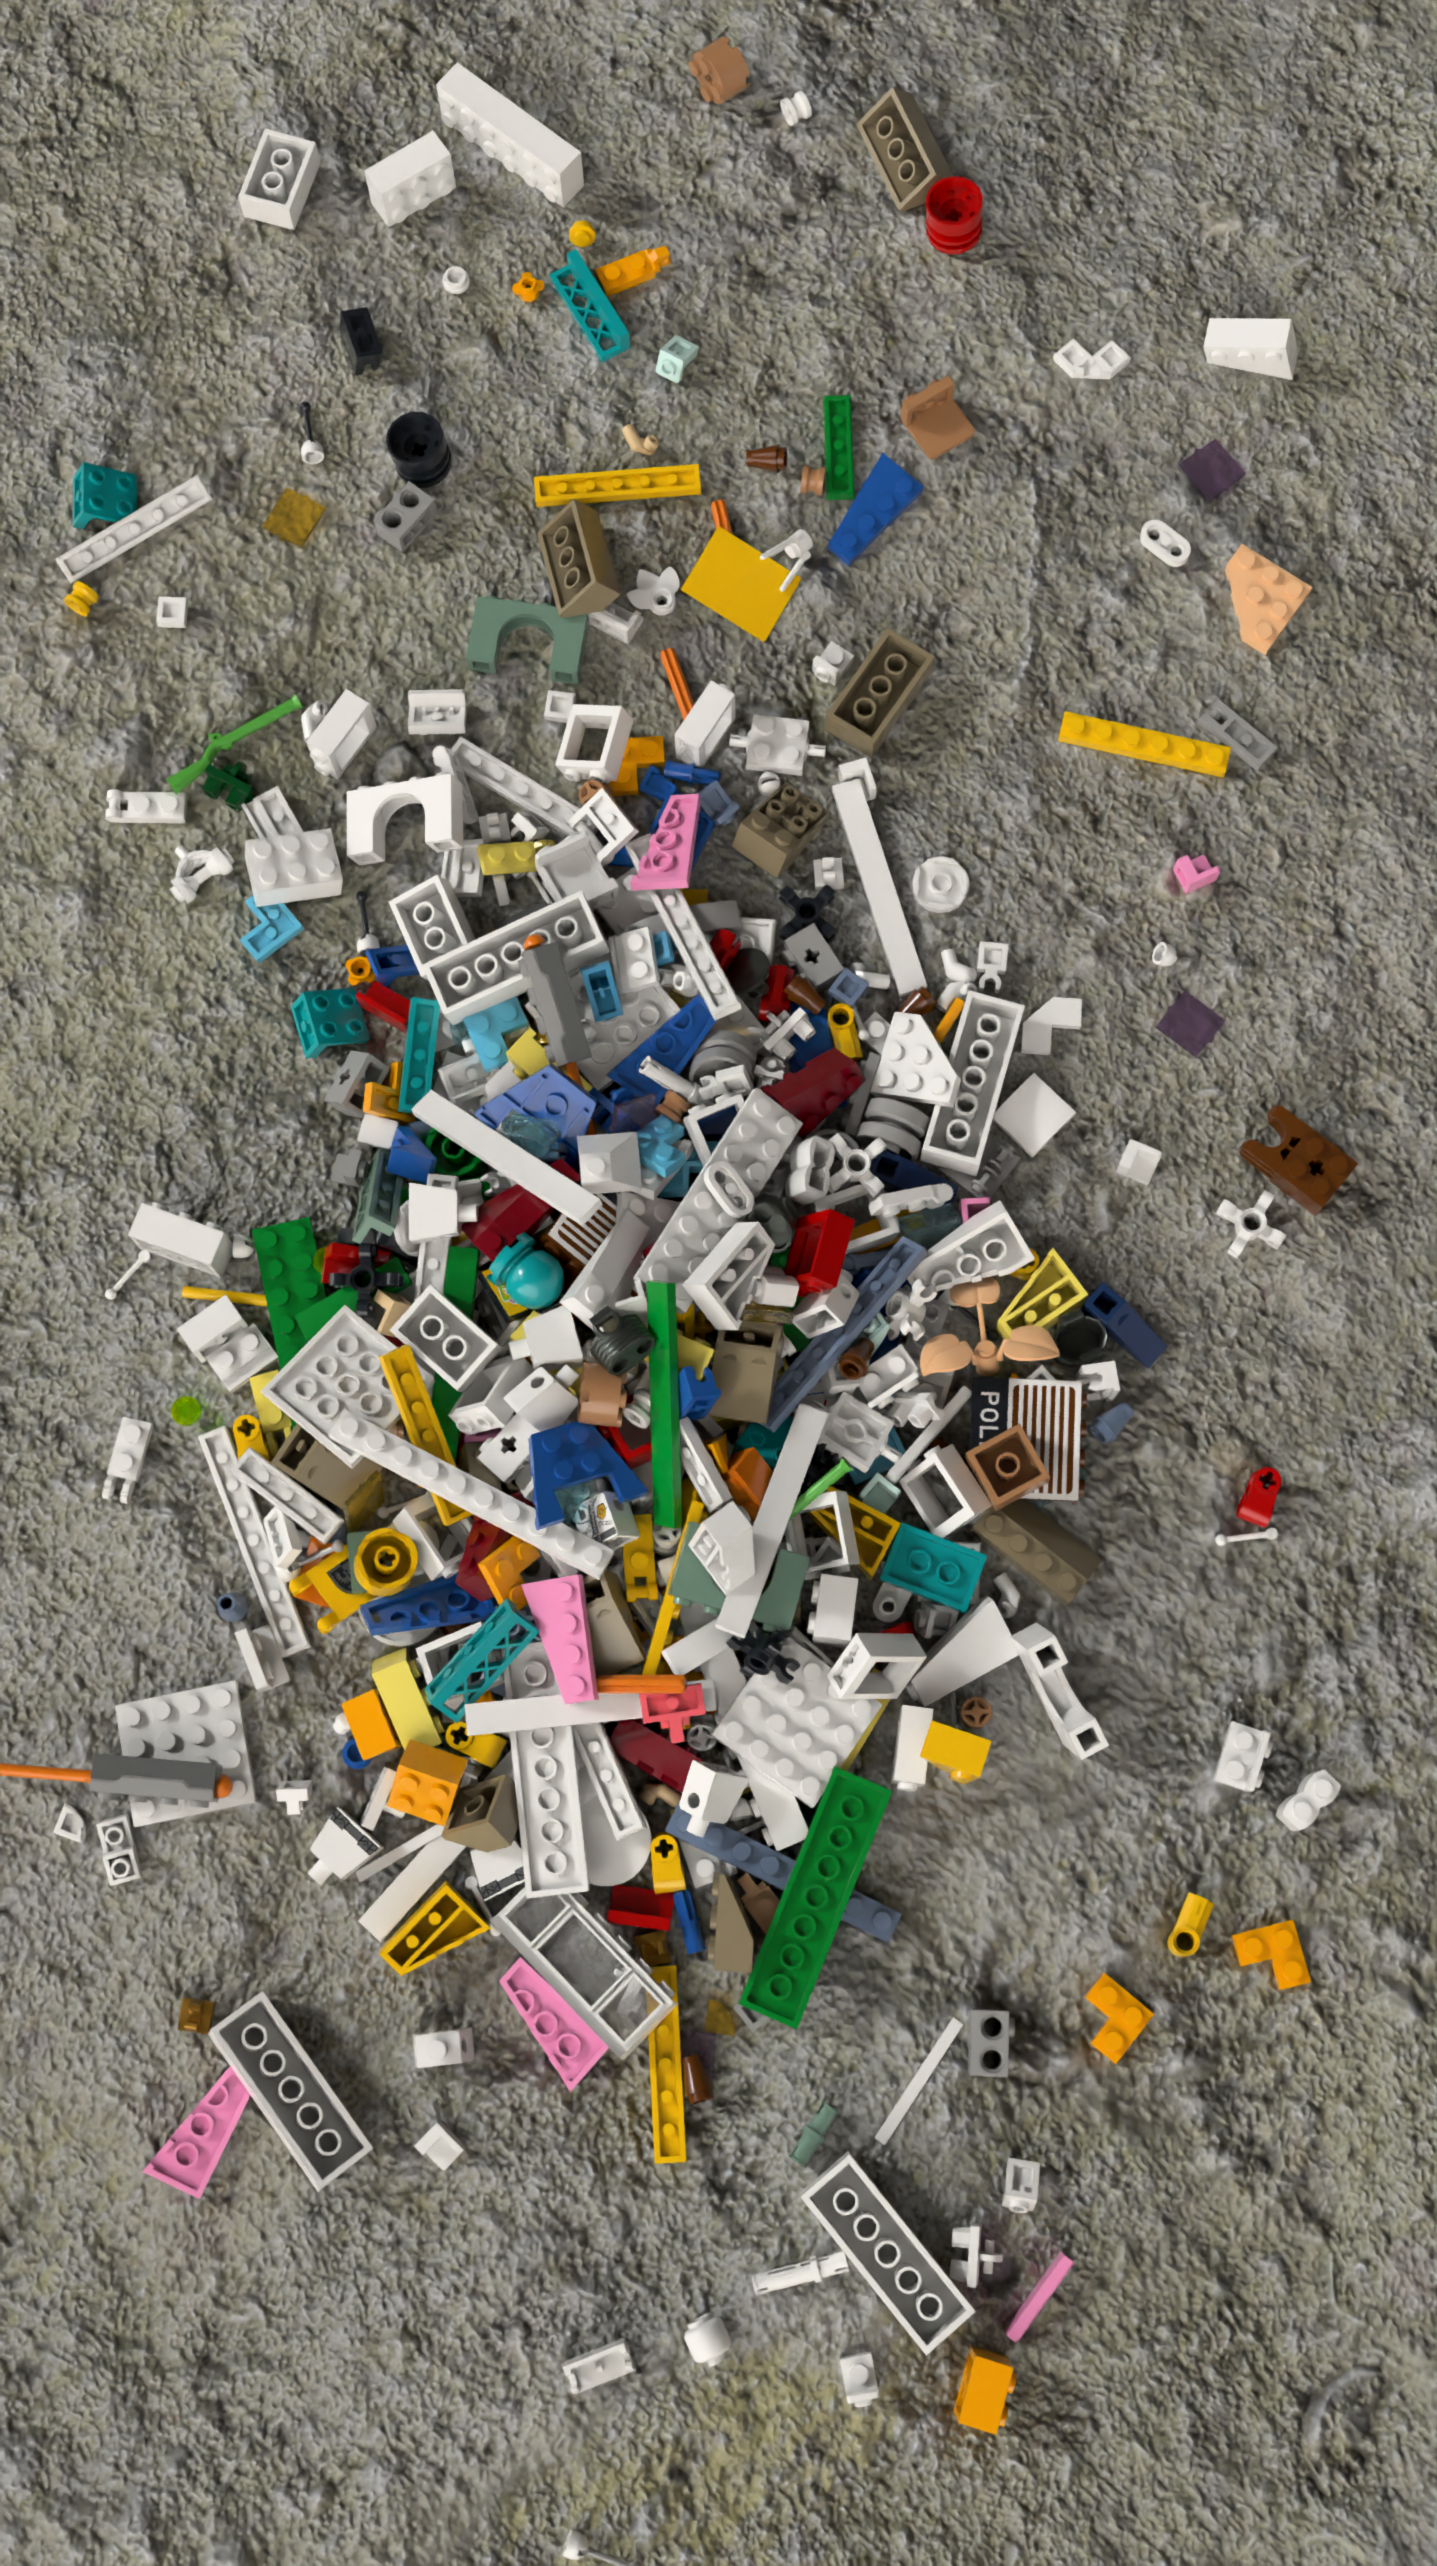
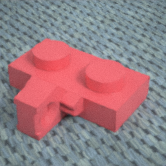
M701 1683L687 1685L683 1694H639L643 1724L660 1721L661 1729L669 1728L672 1744L685 1742L682 1726L689 1725L690 1716L706 1714Z

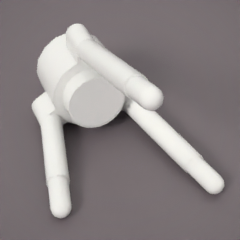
M802 529L797 530L788 539L760 555V559L764 560L785 550L789 557L793 559L799 558L781 585V592L785 591L803 563L811 557L808 550L813 547V541L808 533Z

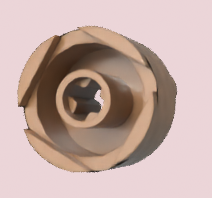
M725 36L720 37L693 55V60L688 63L691 73L697 77L701 85V95L708 103L713 101L716 104H723L750 85V82L746 83V78L750 74L742 53L737 46L732 49L727 44L731 40Z
M583 1363L580 1379L581 1389L578 1397V1423L621 1427L623 1409H625L627 1390H624V1385L621 1384H626L627 1372L613 1376L600 1363Z

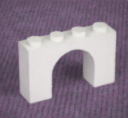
M440 772L433 777H412L409 781L399 783L388 781L381 786H360L357 790L347 791V856L359 866L384 862L387 823L399 808L412 803L423 805L425 811V843L437 853L463 849V784L451 773Z
M1037 1622L1010 1636L1062 1744L1081 1760L1109 1746L1096 1718L1081 1705L1061 1667L1067 1664L1068 1661L1056 1636Z

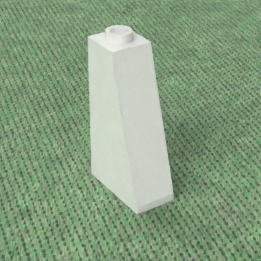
M987 1595L982 1597L926 1653L927 1658L905 1687L913 1702L918 1700L926 1707L1018 1656V1652L1010 1638L1012 1635L993 1599Z

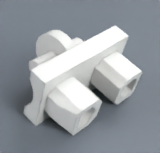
M667 963L663 965V969L658 968L660 986L665 992L690 997L699 995L702 998L686 965Z
M800 1007L791 1016L785 1010L777 1017L770 1012L766 1017L771 1023L764 1031L771 1037L763 1046L772 1056L776 1054L787 1062L797 1051L788 1040L796 1033L804 1042H807L816 1031L810 1023L806 1012Z
M770 1056L762 1060L760 1065L755 1066L754 1089L758 1088L761 1090V1087L766 1084L773 1086L784 1080L785 1066L779 1058Z
M928 1383L917 1384L911 1392L893 1393L892 1395L895 1400L891 1402L893 1406L887 1413V1417L895 1422L894 1426L904 1427L909 1420L917 1428H925L930 1420H942L945 1415L943 1410L935 1406L934 1401L937 1398V1394Z
M972 2223L970 2227H955L952 2234V2247L969 2248L968 2260L951 2259L950 2278L967 2282V2287L976 2288L979 2284L980 2261H984V2274H993V2262H1003V2254L994 2252L995 2240L985 2239L984 2251H981L982 2224Z

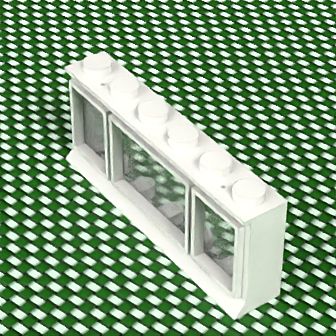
M524 1887L496 1916L490 1919L491 1923L615 2055L624 2060L677 2006V2003L672 1999L676 1993L663 1980L658 1984L650 1976L654 1970L641 1957L636 1961L628 1953L632 1947L620 1935L614 1938L607 1931L611 1925L598 1912L593 1916L585 1908L589 1902L579 1892L526 1898V1888Z

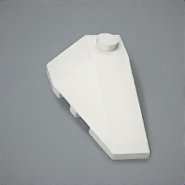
M999 1200L971 1217L927 1251L928 1255L907 1280L912 1286L917 1279L921 1278L925 1285L924 1290L933 1284L936 1291H941L971 1281L974 1283L982 1281V1278L1008 1275L1035 1258Z
M629 1209L625 1210L561 1299L560 1303L592 1330L593 1326L589 1320L607 1305L617 1312L615 1303L630 1298L635 1281L633 1277L638 1271L643 1255L642 1250L645 1248L650 1227ZM613 1317L599 1329L605 1333L612 1332L617 1326L616 1319Z

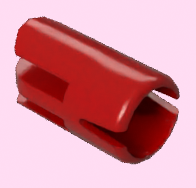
M720 929L715 933L709 945L725 973L741 947V940L738 939L734 946H732L736 934L726 929Z

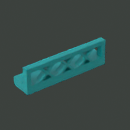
M577 249L567 253L568 265L549 274V279L603 363L630 349L629 332ZM572 274L575 279L573 288L564 286L559 280ZM575 295L587 298L588 304L586 308L573 304ZM588 316L600 319V329L587 326ZM603 337L613 340L616 346L603 351L599 344Z
M412 997L410 1000L398 1112L413 1114L411 1109L431 1090L440 1005L436 1000Z
M506 1598L426 1686L425 1692L429 1703L457 1723L465 1714V1704L475 1703L540 1632L538 1627L519 1613L516 1604ZM516 1623H519L528 1630L520 1639L509 1640V1631ZM505 1648V1656L500 1661L488 1663V1654L493 1649ZM484 1671V1679L480 1684L467 1686V1677L472 1672ZM463 1694L464 1701L456 1710L445 1704L451 1695Z

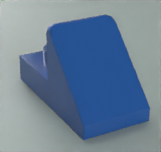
M407 945L368 949L365 952L376 978L385 987H389L397 977L420 974Z
M408 1126L397 1127L394 1141L392 1142L387 1171L427 1184L428 1174H434L437 1158Z

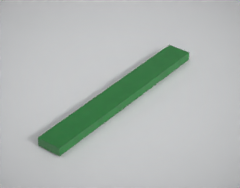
M449 1246L444 1295L473 1320L480 1249ZM435 1372L432 1405L457 1468L461 1431L448 1414L462 1395V1392L457 1391Z
M650 1280L647 1281L648 1329L655 1339V1345L649 1354L654 1524L676 1529L682 1527L675 1282Z

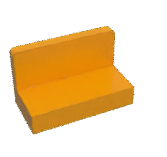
M378 1689L370 1690L342 1703V1708L363 1760H368L386 1751H395L403 1747Z

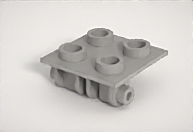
M988 1135L977 1176L940 1167L939 1171L975 1197L991 1198L1021 1158L1013 1153L1015 1149L1010 1144L1005 1143L1001 1145Z

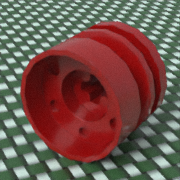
M947 177L939 180L930 188L926 196V235L930 244L936 250L946 254H961L971 250L978 244L982 236L983 196L979 187L973 181L964 177Z

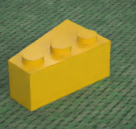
M830 1486L823 1493L840 1490ZM848 1495L860 1564L856 1566L871 1581L901 1523ZM834 1507L806 1512L829 1537L835 1539L841 1545Z
M931 1720L920 1757L940 1770L950 1773L948 1779L966 1785V1783L981 1777L992 1741Z
M445 1881L379 1949V1955L400 1976H403L476 1935L486 1932L491 1927L488 1921Z

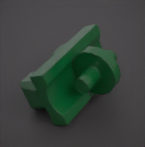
M238 762L234 767L226 764L223 771L208 764L204 770L207 775V779L202 787L204 794L217 800L223 789L228 791L229 795L225 803L234 811L239 813L243 809L242 804L250 803L253 801V798L257 797L253 794V787L248 785L252 777L246 774V764Z

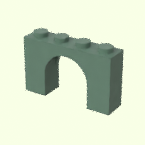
M491 595L486 597L477 596L466 655L469 670L496 674L504 639L515 629L531 626L544 630L554 641L549 667L551 681L579 685L589 629L588 614L562 618L558 615L557 607L551 603L532 604L521 599L509 601Z
M691 1521L688 1522L667 1595L674 1597L673 1603L691 1608L693 1602L703 1605V1612L719 1616L726 1596L718 1590L712 1576L688 1546L701 1525ZM784 1549L777 1550L767 1582L752 1617L753 1621L763 1623V1630L772 1633L776 1630L781 1631V1629L790 1630L811 1557Z

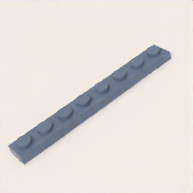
M904 1236L900 1238L857 1288L859 1297L845 1325L816 1336L777 1380L767 1424L759 1423L760 1425L775 1433L928 1255L923 1246Z
M679 1802L677 1803L664 1832L782 1891L785 1890L796 1863L795 1860L721 1823L710 1822L704 1837L696 1836L686 1830L692 1815L680 1809ZM853 1890L841 1920L889 1943L902 1914Z

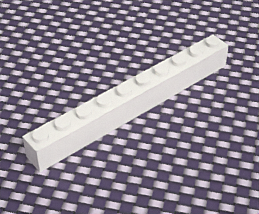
M675 1555L657 1562L659 1569L655 1570L660 1588L667 1587ZM692 1602L691 1608L681 1605L679 1618L682 1626L677 1628L680 1635H684L685 1638L719 1616L703 1612L704 1606ZM730 1647L694 1668L696 1674L702 1671L705 1680L714 1679L718 1712L714 1713L713 1716L717 1725L746 1684L744 1674L739 1672L741 1667L734 1650ZM727 1748L731 1759L738 1758L742 1770L737 1772L749 1778L745 1788L750 1787L754 1799L749 1800L755 1817L762 1816L766 1828L761 1829L767 1846L774 1845L776 1851H779L805 1840L808 1827L795 1796Z

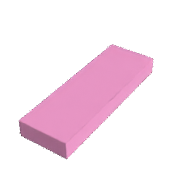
M1062 2251L1059 2252L1004 2329L1005 2334L1015 2343L1021 2339L1073 2266V2261Z

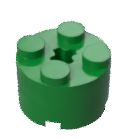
M434 1128L431 1129L425 1146L437 1158L434 1174L458 1176L460 1179L478 1176L485 1169V1163ZM457 1148L459 1154L454 1156L452 1150Z

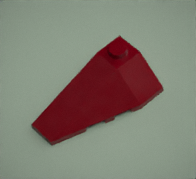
M562 1158L548 1165L576 1184L581 1182L580 1175ZM516 1184L478 1207V1222H464L461 1230L490 1260L494 1261L506 1245L512 1249L519 1242L516 1238L519 1234L525 1232L532 1237L556 1209L519 1184Z

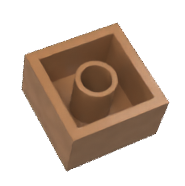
M1020 1423L966 1452V1460L995 1511L1049 1483L1050 1475Z

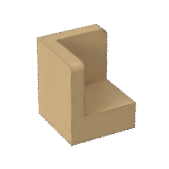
M378 1289L373 1300L386 1309L378 1327V1332L383 1335L396 1337L389 1330L409 1309L412 1303L400 1294Z

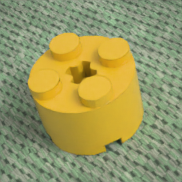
M380 1528L370 1532L362 1540L356 1552L354 1573L357 1581L368 1593L374 1596H391L401 1592L409 1585L417 1568L418 1552L416 1546L409 1536L391 1528ZM384 1557L386 1561H392L390 1567H386L385 1564L381 1565V1558Z

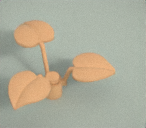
M991 1276L982 1278V1281L965 1282L953 1285L950 1288L951 1300L956 1305L965 1308L977 1305L981 1342L977 1344L974 1352L967 1341L959 1342V1339L953 1334L937 1335L928 1340L924 1345L920 1356V1367L924 1377L932 1373L959 1370L967 1366L972 1359V1364L976 1366L978 1374L992 1376L1000 1369L999 1361H1003V1353L1008 1358L1017 1361L1045 1360L1060 1357V1354L1050 1333L1036 1325H1026L1014 1329L1010 1334L1011 1339H1004L999 1351L993 1342L986 1339L982 1304H993L1000 1297V1286Z

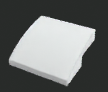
M478 1054L439 1068L438 1072L449 1101L467 1112L469 1109L477 1110L489 1102L485 1084L500 1068L485 1073Z
M1033 1073L994 1113L993 1121L1033 1158L1075 1116L1076 1112Z

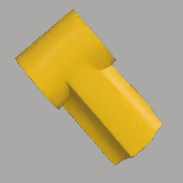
M844 1003L836 1004L829 1010L827 1018L834 1048L855 1062L862 1060L863 1054L854 1023V1012L850 1006ZM837 1014H842L847 1017L848 1022L844 1025H838L833 1021V1017Z
M1190 1892L1187 1894L1173 1932L1168 1937L1167 1944L1172 1954L1178 1957H1187L1198 1950L1200 1938L1214 1903ZM1180 1933L1186 1934L1191 1940V1946L1187 1951L1181 1950L1177 1946L1176 1939Z

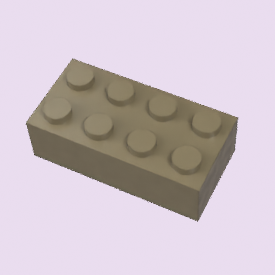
M887 628L826 714L825 730L868 757L873 758L933 672L935 656Z

